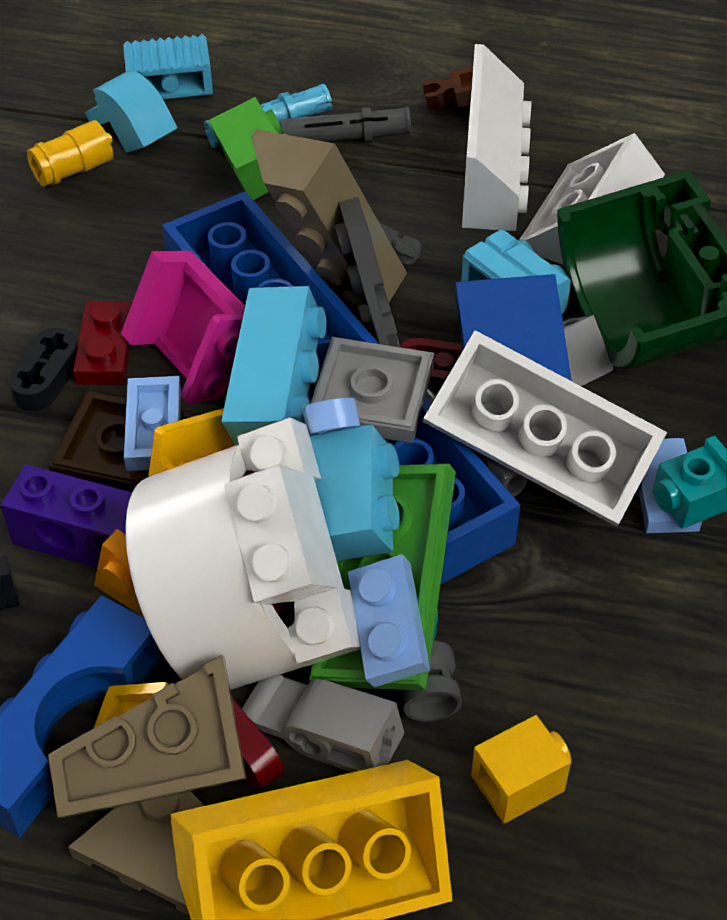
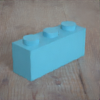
M309 286L249 288L221 420L235 446L239 445L237 436L287 418H293L305 424L304 409L306 405L310 404L308 399L310 383L317 381L319 373V363L316 354L318 339L324 338L326 333L325 311L323 307L317 306Z

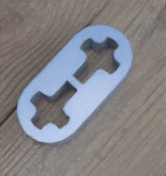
M355 398L330 399L305 406L304 419L309 436L360 426Z

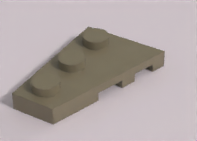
M223 655L218 656L203 665L202 669L176 684L172 683L152 694L153 697L118 717H112L48 754L58 818L81 815L246 780L247 776L225 657Z

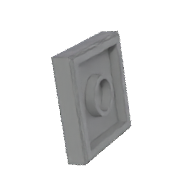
M332 337L311 403L338 398H355L360 426L372 424L384 439L413 443L434 365V353Z

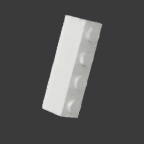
M475 44L462 228L516 231L518 213L527 212L528 186L520 185V183H528L529 156L521 155L529 154L530 128L522 127L530 126L531 101H523L524 83L482 44Z
M476 330L473 332L423 418V422L616 527L619 525L667 434L666 431Z

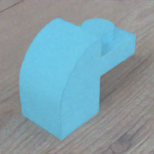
M127 71L93 89L96 96L94 99L98 105L84 112L89 122L96 120L100 125L110 122L126 153L143 148L178 128L156 88L143 75L135 71Z

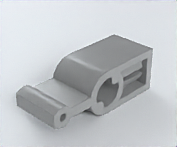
M281 674L260 680L242 708L260 731L284 739L287 744L302 755L349 772L387 765L405 733L396 702L322 679H314L308 685L284 678Z

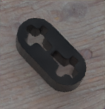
M50 328L40 332L17 362L9 375L8 381L13 401L19 408L28 411L42 410L55 401L73 374L78 346L76 337L71 331L65 328Z

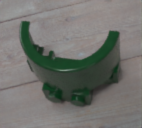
M690 170L557 210L560 250L565 272L571 280L570 290L581 317L594 315L606 346L609 360L618 368L624 370L632 369L727 339V238L709 215L711 199ZM658 229L668 236L667 250L664 257H661L655 230Z

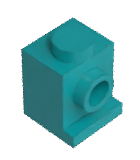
M716 436L707 438L703 447L660 463L652 488L654 498L658 506L663 511L669 512L681 529L727 511V449Z

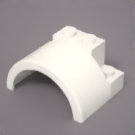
M287 418L237 436L239 445L147 477L135 487L131 494L125 526L127 557L133 586L152 637L169 665L181 679L188 677L202 669L206 663L223 655L225 657L230 689L232 690L360 650L351 590L344 589L315 481L321 479L308 428L306 424L293 418ZM246 470H252L255 472L247 476H244ZM294 601L295 619L290 627L287 628L272 604Z

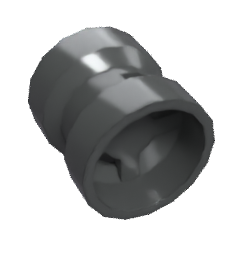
M433 640L430 658L431 671L428 672L426 690H402L403 711L407 717L424 722L437 721L455 714L461 708L460 686L457 681L452 679L456 663L454 651L450 645Z

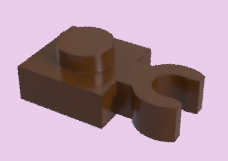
M473 67L449 72L450 79H430L424 81L422 86L428 111L443 109L453 102H457L458 108L470 106Z

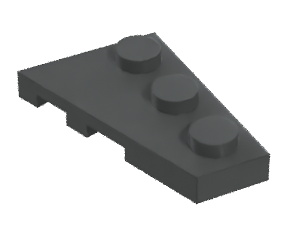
M359 197L339 202L344 222L335 224V229L343 255L353 252L356 264L346 267L354 295L364 293L367 304L358 306L363 326L369 333H376L379 344L400 347L395 322L383 287V279Z

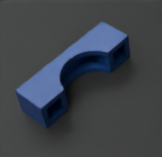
M101 595L88 611L80 613L70 626L68 635L52 654H46L40 659L33 671L32 678L17 696L9 698L0 707L1 827L20 838L53 797L54 790L49 761L45 756V747L49 734L58 720L69 710L83 702L105 697L109 686L142 684L162 659L163 654L152 637L144 617Z

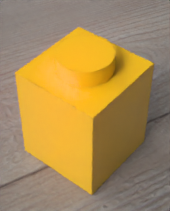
M535 715L475 746L471 777L502 823L505 824L565 791L571 765V755L562 737L555 731L549 733L539 717Z

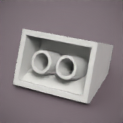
M633 133L568 164L519 240L528 242L538 256L563 264L558 236V209L663 178L665 173L637 135Z

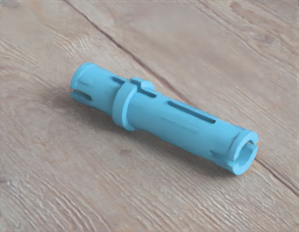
M320 84L289 95V92L281 93L278 95V99L261 104L264 112L272 109L281 126V118L308 117L332 110V104L326 103L331 102L332 99L326 85ZM205 121L204 127L207 129L205 132L212 148L220 146L209 121Z

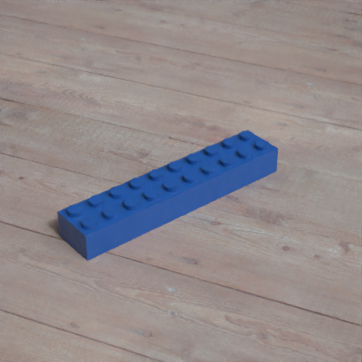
M246 191L162 225L166 251H192L244 305H246L249 288L309 286L317 306L323 307L326 315V333L324 338L318 339L316 349L319 363L318 378L332 337L379 344ZM317 381L315 383H310L308 399L310 403L317 385ZM425 397L414 442L384 440L395 447L399 465L450 464L456 472L441 584L516 544L520 504L470 447L423 422V418L432 405Z

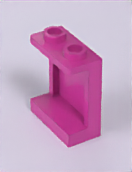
M151 251L121 335L130 345L155 344L186 378L181 392V398L186 404L223 401L229 387L245 305L192 251Z

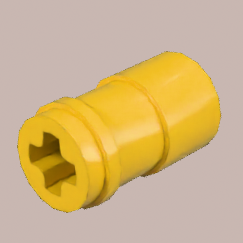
M93 120L68 130L64 135L53 140L35 144L33 148L27 150V159L40 185L43 187L48 185L54 186L59 184L62 179L79 172H87L112 161L113 149L111 143L113 139L109 132H105L98 121Z

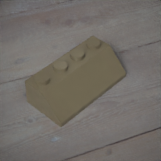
M256 129L251 138L263 183L275 200L276 209L287 219L297 235L296 240L298 244L307 251L314 262L317 274L327 283L353 315L359 314L358 306L367 304L364 293L354 295L346 267L356 264L353 252L343 255L335 229V224L344 222L339 202L359 197L383 279V287L388 302H390L407 272L336 144Z

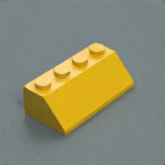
M409 760L170 814L178 879L191 920H384L452 901L439 776Z

